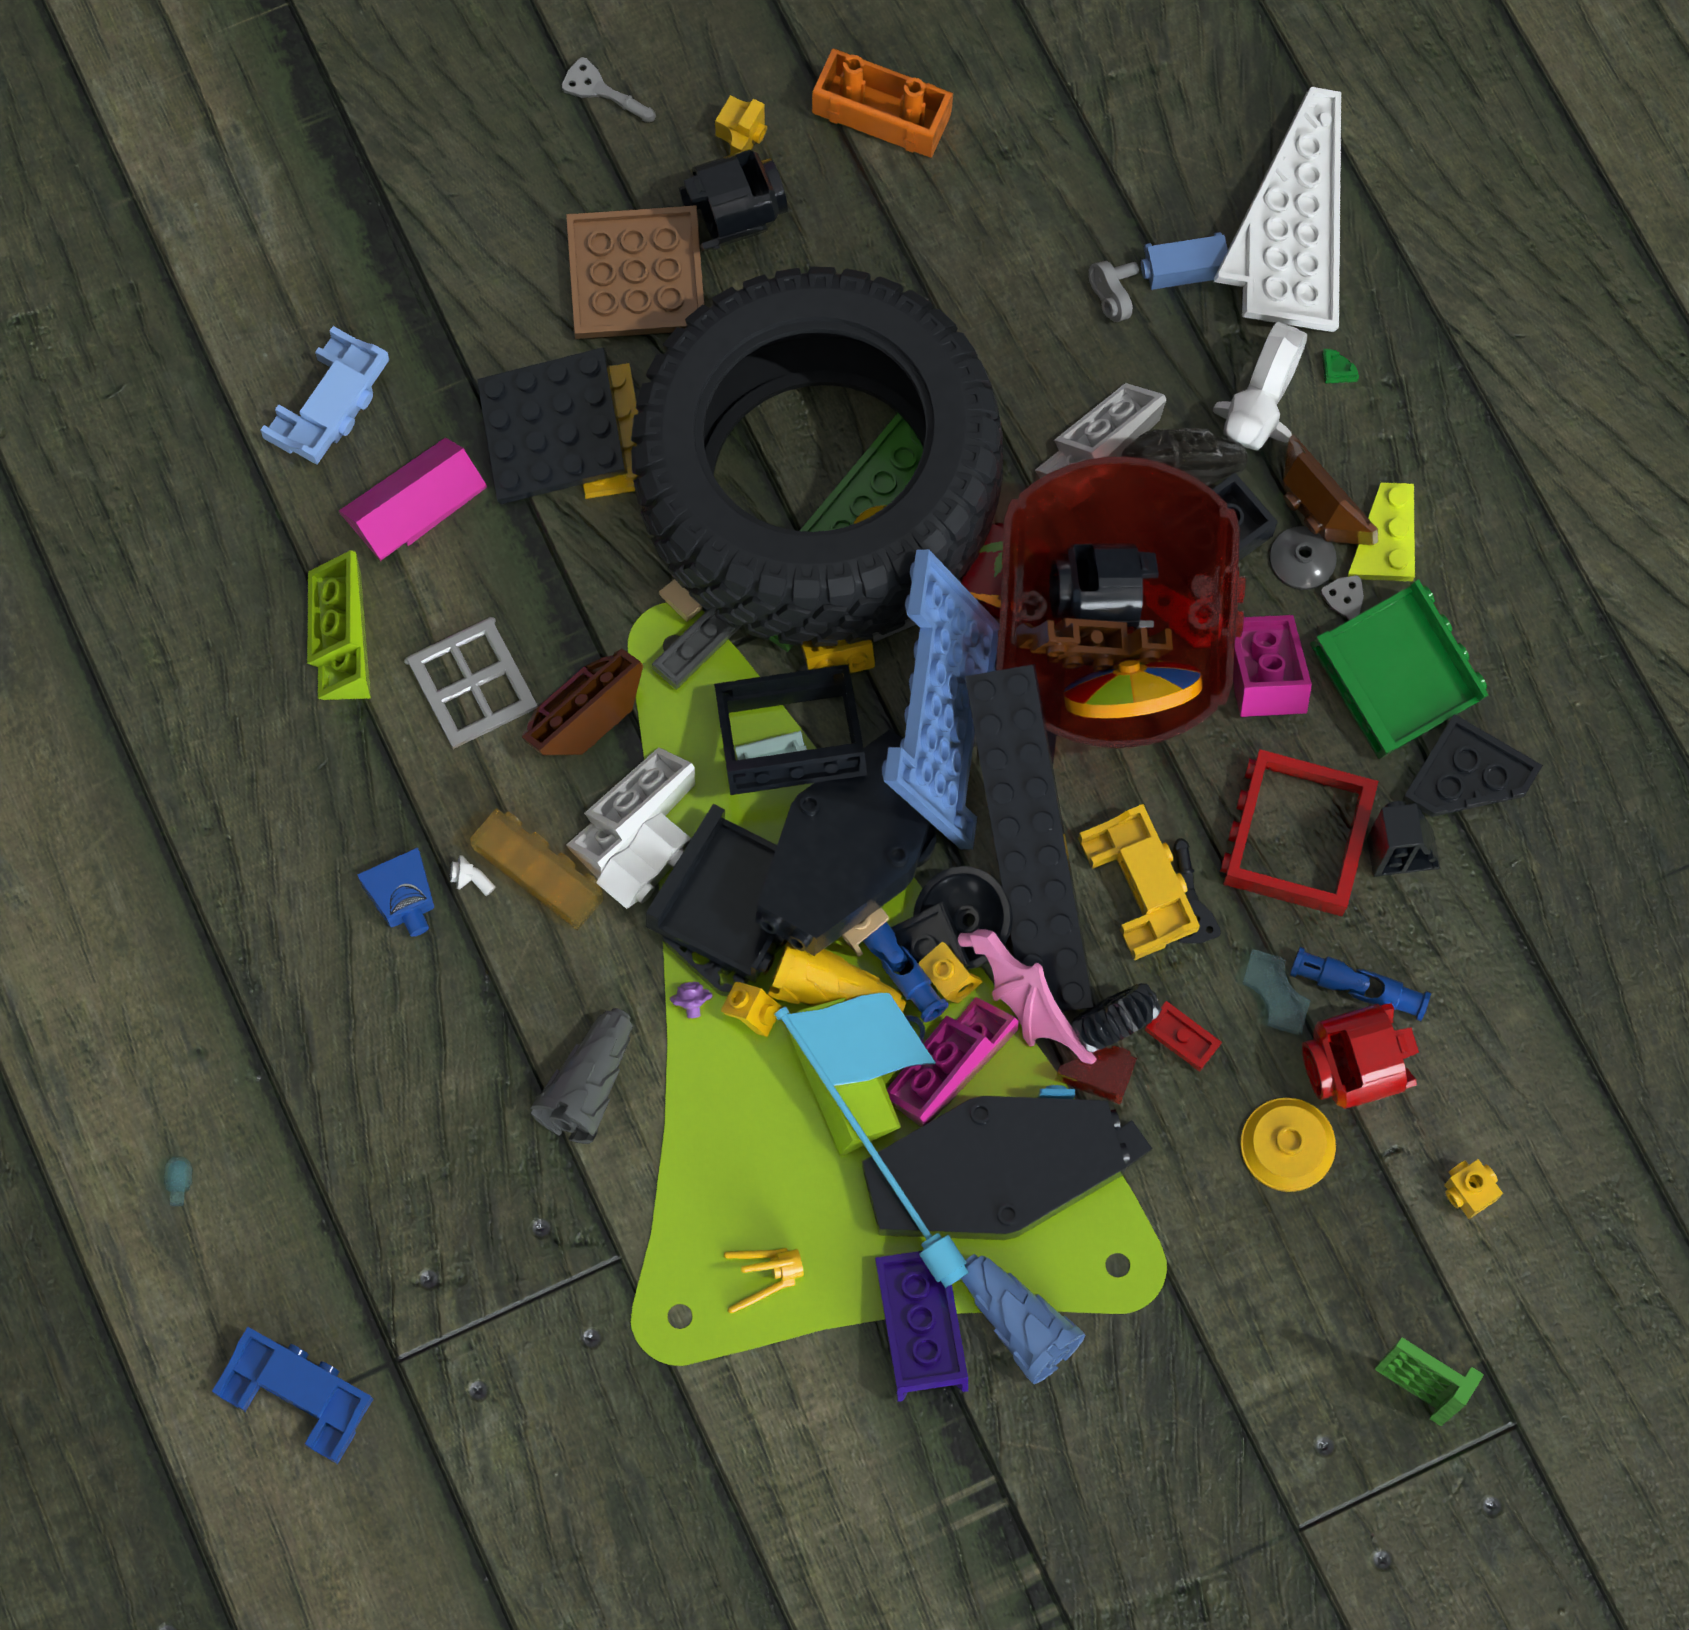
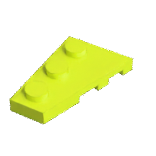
M1380 483L1368 517L1378 528V542L1374 545H1358L1347 577L1357 575L1362 580L1413 581L1415 578L1414 484Z

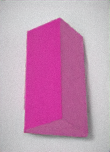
M445 437L340 509L339 513L375 556L382 561L404 543L407 546L411 545L486 489L487 485L464 448Z
M977 997L973 999L957 1020L946 1015L924 1043V1046L936 1063L905 1067L887 1088L892 1105L920 1127L933 1121L1018 1031L1019 1021L1014 1016Z

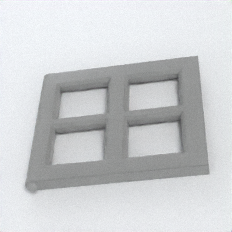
M494 617L478 622L404 659V663L410 666L452 749L515 720L538 707L494 624L496 622ZM485 635L498 662L472 674L459 647ZM451 652L464 678L437 690L424 664ZM506 674L519 701L493 713L479 686ZM471 691L484 718L458 730L444 703Z

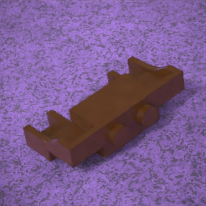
M1064 618L1055 625L1053 620H1047L1037 627H1033L1030 623H1022L1016 627L1017 648H1028L1032 653H1047L1049 663L1062 664V667L1066 669H1075L1086 665L1093 666L1094 670L1104 671L1113 669L1114 665L1123 659H1140L1142 663H1154L1160 661V657L1173 650L1171 629H1163L1152 636L1147 633V628H1139L1133 633L1128 634L1127 622Z

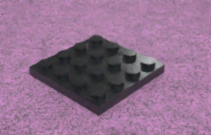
M603 347L477 379L496 497L500 504L628 473L608 357Z

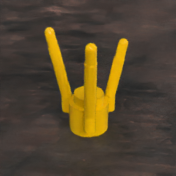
M782 1248L778 1250L725 1252L724 1257L727 1259L770 1258L768 1262L742 1266L741 1272L747 1273L772 1269L774 1279L781 1278V1281L730 1306L728 1312L732 1314L783 1288L795 1286V1278L804 1276L798 1249L788 1251L787 1248Z

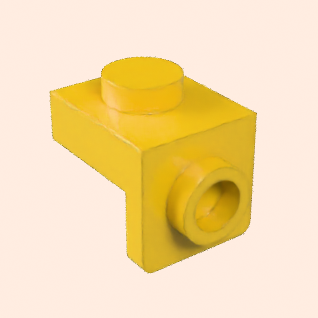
M735 982L721 1011L725 1015L740 1019L756 1034L767 1037L777 1020L774 1014L782 1006L762 988Z

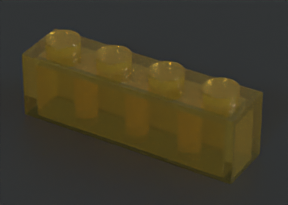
M496 808L470 838L472 849L578 931L604 900L603 891L596 883L597 879L589 873L583 876L574 869L576 865L568 856L561 852L556 855L547 848L549 843L536 832L530 835L521 828L523 823L509 811L503 814Z

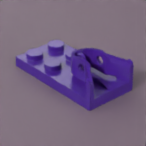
M922 1251L875 1258L896 1383L897 1402L903 1401L908 1392L955 1385L962 1392L968 1391V1373L952 1285L945 1288L941 1281L937 1283L919 1255Z

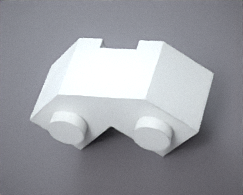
M660 813L642 825L629 848L610 859L596 883L626 909L638 901L642 904L652 895L655 885L672 867L674 868L692 838Z

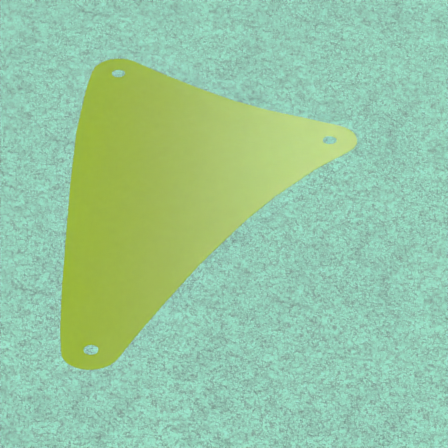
M667 602L648 609L636 620L628 638V653L641 661L643 665L635 698L644 760L659 747L691 762L695 767V785L666 817L692 838L711 806L715 804L725 809L726 820L777 845L791 803L799 793L813 783L730 795L714 686L716 683L760 676L728 639L677 690L674 689L652 669V663L664 653L663 642L667 637L671 635L681 636L705 612L703 610L686 622ZM783 705L729 713L736 760H738L735 750L737 746L798 731L802 733L804 746H806L807 750L817 749ZM673 867L659 881V891L673 870ZM914 877L905 890L881 907L889 917L887 923L890 927L913 917L916 900L923 889ZM842 936L824 948L842 957L848 963L879 977L881 982L900 991L884 970L881 960L868 949L863 941L858 944L863 953L859 957ZM663 942L667 1022L665 1126L652 1230L632 1306L631 1328L636 1341L653 1359L668 1365L686 1366L825 1329L885 1320L875 1258L923 1251L924 1248L921 1244L926 1241V1238L879 1235L862 1169V1161L871 1157L865 1146L845 1155H840L782 1019L776 1020L768 1036L765 1037L756 1034L740 1019L725 1015L721 1008L727 996H721L716 993ZM785 945L774 955L775 959L766 975L761 973L755 983L749 980L746 984L762 988L768 994L769 987L774 982L773 976ZM696 952L692 954L693 961L699 965L707 964L710 961ZM981 966L970 969L968 972L980 977L983 982L958 1004L945 999L935 985L931 986L940 999H945L949 1006L939 1017L930 1022H923L920 1018L922 1013L912 1000H907L903 994L901 999L907 1001L903 1014L923 1044L946 1015L957 1020L975 997L1014 1016L1017 1020L1018 1018L1003 1000H993L992 991L994 990V984ZM732 971L727 976L721 973L720 985L723 986L728 983L732 986L734 984L733 976L735 972ZM699 982L703 989H708L712 993L713 997L706 1000L700 1006V1017L687 1018L686 1009L679 1005H673V1002L670 1001V997L677 994L678 987L683 983ZM773 998L782 1008L787 1007L790 1012L789 1014L813 1007L803 1003L798 1005ZM1019 1022L1018 1031L936 1118L972 1098L980 1096L1037 1098L1040 1089H1045L1046 1086H1066V1084L1037 1043L1029 1047L1023 1038L1022 1026ZM904 1068L882 1076L886 1089ZM893 1106L901 1128L871 1143L876 1151L879 1152L921 1127ZM1123 1175L1018 1237L1007 1240L951 1238L965 1260L973 1254H976L977 1257H988L1006 1273H1011L1034 1295L1039 1294L1057 1312L1132 1313L1151 1303L1161 1291L1166 1279L1167 1260L1162 1245ZM782 1248H787L788 1251L798 1249L804 1276L795 1278V1286L783 1288L732 1314L728 1312L730 1306L781 1281V1278L774 1279L772 1269L747 1273L741 1272L742 1266L768 1262L770 1258L727 1259L724 1257L725 1252L778 1250ZM1114 1253L1125 1255L1130 1262V1269L1123 1277H1113L1106 1270V1260ZM962 1279L953 1283L952 1289L957 1314L982 1313L976 1306L975 1299ZM677 1304L686 1305L692 1312L691 1323L682 1329L674 1328L668 1321L669 1310Z

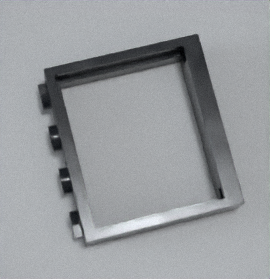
M849 664L714 684L730 795L867 775L865 753ZM843 696L851 744L736 760L729 713Z

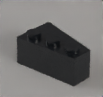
M1394 801L1386 804L1381 809L1367 836L1373 877L1440 869L1434 830L1418 805H1406L1405 801Z

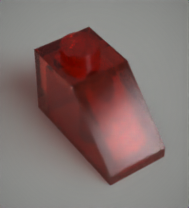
M1112 1046L1111 1049L1105 1047L1102 1050L1099 1049L1092 1052L1097 1058L1092 1064L1084 1063L1077 1058L1059 1067L1055 1081L1121 1104L1137 1058L1132 1057L1131 1052L1127 1049Z

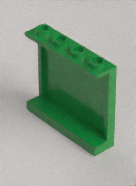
M1419 579L1406 589L1339 627L1317 636L1310 643L1311 648L1378 759L1452 718L1454 714L1457 715L1488 696L1486 691L1487 684L1479 672L1473 670L1468 662L1470 658L1466 648L1461 643L1456 642L1451 633L1452 626L1445 615L1439 614L1433 604L1435 599L1431 590L1427 586H1423Z

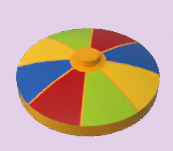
M1128 660L1114 665L1113 669L1094 671L1071 682L1064 689L1065 706L1069 712L1075 715L1090 718H1122L1155 713L1176 707L1196 697L1202 690L1201 673L1198 668L1185 663L1170 661L1142 663L1138 660Z

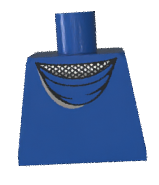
M418 848L357 874L362 888L390 927L404 923L411 937L421 935L429 929L423 914L435 907Z

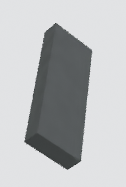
M711 608L652 663V669L677 690L744 624L734 628L715 616L716 608Z

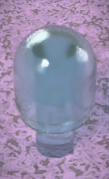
M181 1156L171 1158L164 1168L165 1190L170 1191L171 1206H183L184 1192L189 1191L192 1185V1164L188 1159Z

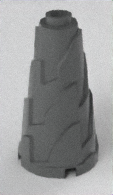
M613 1008L611 1011L607 1010L598 1016L580 1045H575L561 1069L555 1071L541 1094L536 1097L530 1108L532 1109V1116L542 1126L556 1135L560 1136L563 1131L572 1132L568 1140L581 1144H590L595 1139L598 1127L610 1101L608 1096L620 1071L618 1067L631 1038L629 1035L633 1026L630 1022L631 1017L625 1011Z

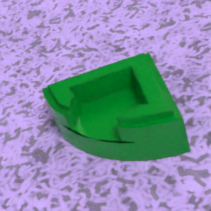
M1323 349L1322 361L1325 383L1358 382V370L1353 363L1340 355V352L1336 350Z

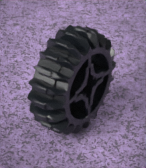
M1140 983L1097 1002L1094 1007L1087 1008L1086 1011L1075 1017L1070 1025L1087 1051L1095 1052L1123 1040L1137 1030L1142 1029L1145 1025L1151 1023L1153 1019L1157 1018L1162 1009L1155 992L1151 990L1149 985Z

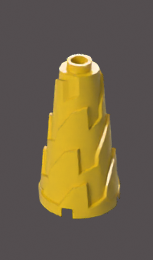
M788 941L774 973V982L768 990L769 996L798 1005L803 1003L816 1006L841 998L850 1000L862 995L890 993L903 1013L907 1002L901 999L902 992L881 982L879 977L848 963L842 957L826 949L813 956L806 951L795 949Z

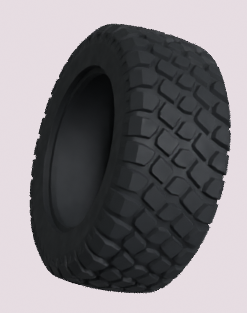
M800 267L776 271L775 278L768 279L763 274L743 281V289L737 291L735 288L730 287L712 297L713 305L711 307L702 304L685 318L687 327L685 329L677 327L663 343L666 353L656 354L646 373V377L651 381L642 383L635 407L641 413L634 415L631 441L637 444V446L632 447L631 456L632 472L638 475L633 480L638 504L644 506L641 509V516L648 534L655 535L651 541L659 556L666 563H670L667 569L682 588H691L689 595L706 610L716 608L715 616L732 627L736 628L744 624L748 634L768 640L770 636L777 635L779 643L802 646L804 641L811 640L814 647L837 646L838 640L844 639L848 644L870 640L873 637L872 633L879 632V634L885 635L904 627L905 620H912L907 615L905 602L911 591L910 567L915 562L916 550L929 549L958 580L962 576H966L978 558L979 551L986 542L995 518L1003 479V433L998 406L985 368L964 333L958 332L956 324L940 309H932V303L913 290L903 292L904 288L899 283L881 276L872 281L869 273L847 268L843 270L842 274H836L835 267H811L808 273H801ZM819 385L846 387L869 394L899 413L915 432L922 445L923 453L918 467L903 491L891 503L876 514L856 524L839 529L816 532L796 531L777 527L759 520L744 511L730 499L714 477L718 456L734 427L756 406L783 392Z

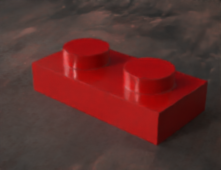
M1165 1001L1161 1007L1160 1014L1145 1027L1144 1031L1200 1072L1222 1042L1169 1002Z

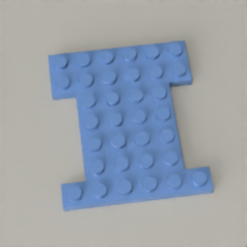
M929 549L916 550L915 562L910 567L912 584L910 595L906 598L905 608L907 615L920 627L919 639L914 644V657L916 659L914 673L909 678L911 696L904 715L906 732L905 738L901 740L900 747H888L887 760H884L882 765V775L886 784L958 848L973 849L977 816L965 806L975 730L965 676L997 670L1002 626Z

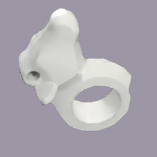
M1277 322L1263 346L1247 390L1234 394L1231 402L1221 401L1215 404L1213 412L1226 419L1224 435L1229 440L1256 451L1263 446L1268 437L1285 443L1289 442L1292 434L1279 421L1280 412L1277 404L1285 393L1298 366L1307 341L1306 333L1293 326Z

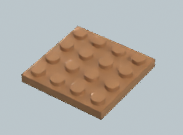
M696 206L566 214L575 339L670 333L677 327L684 329L687 327L685 318L702 304L704 305Z

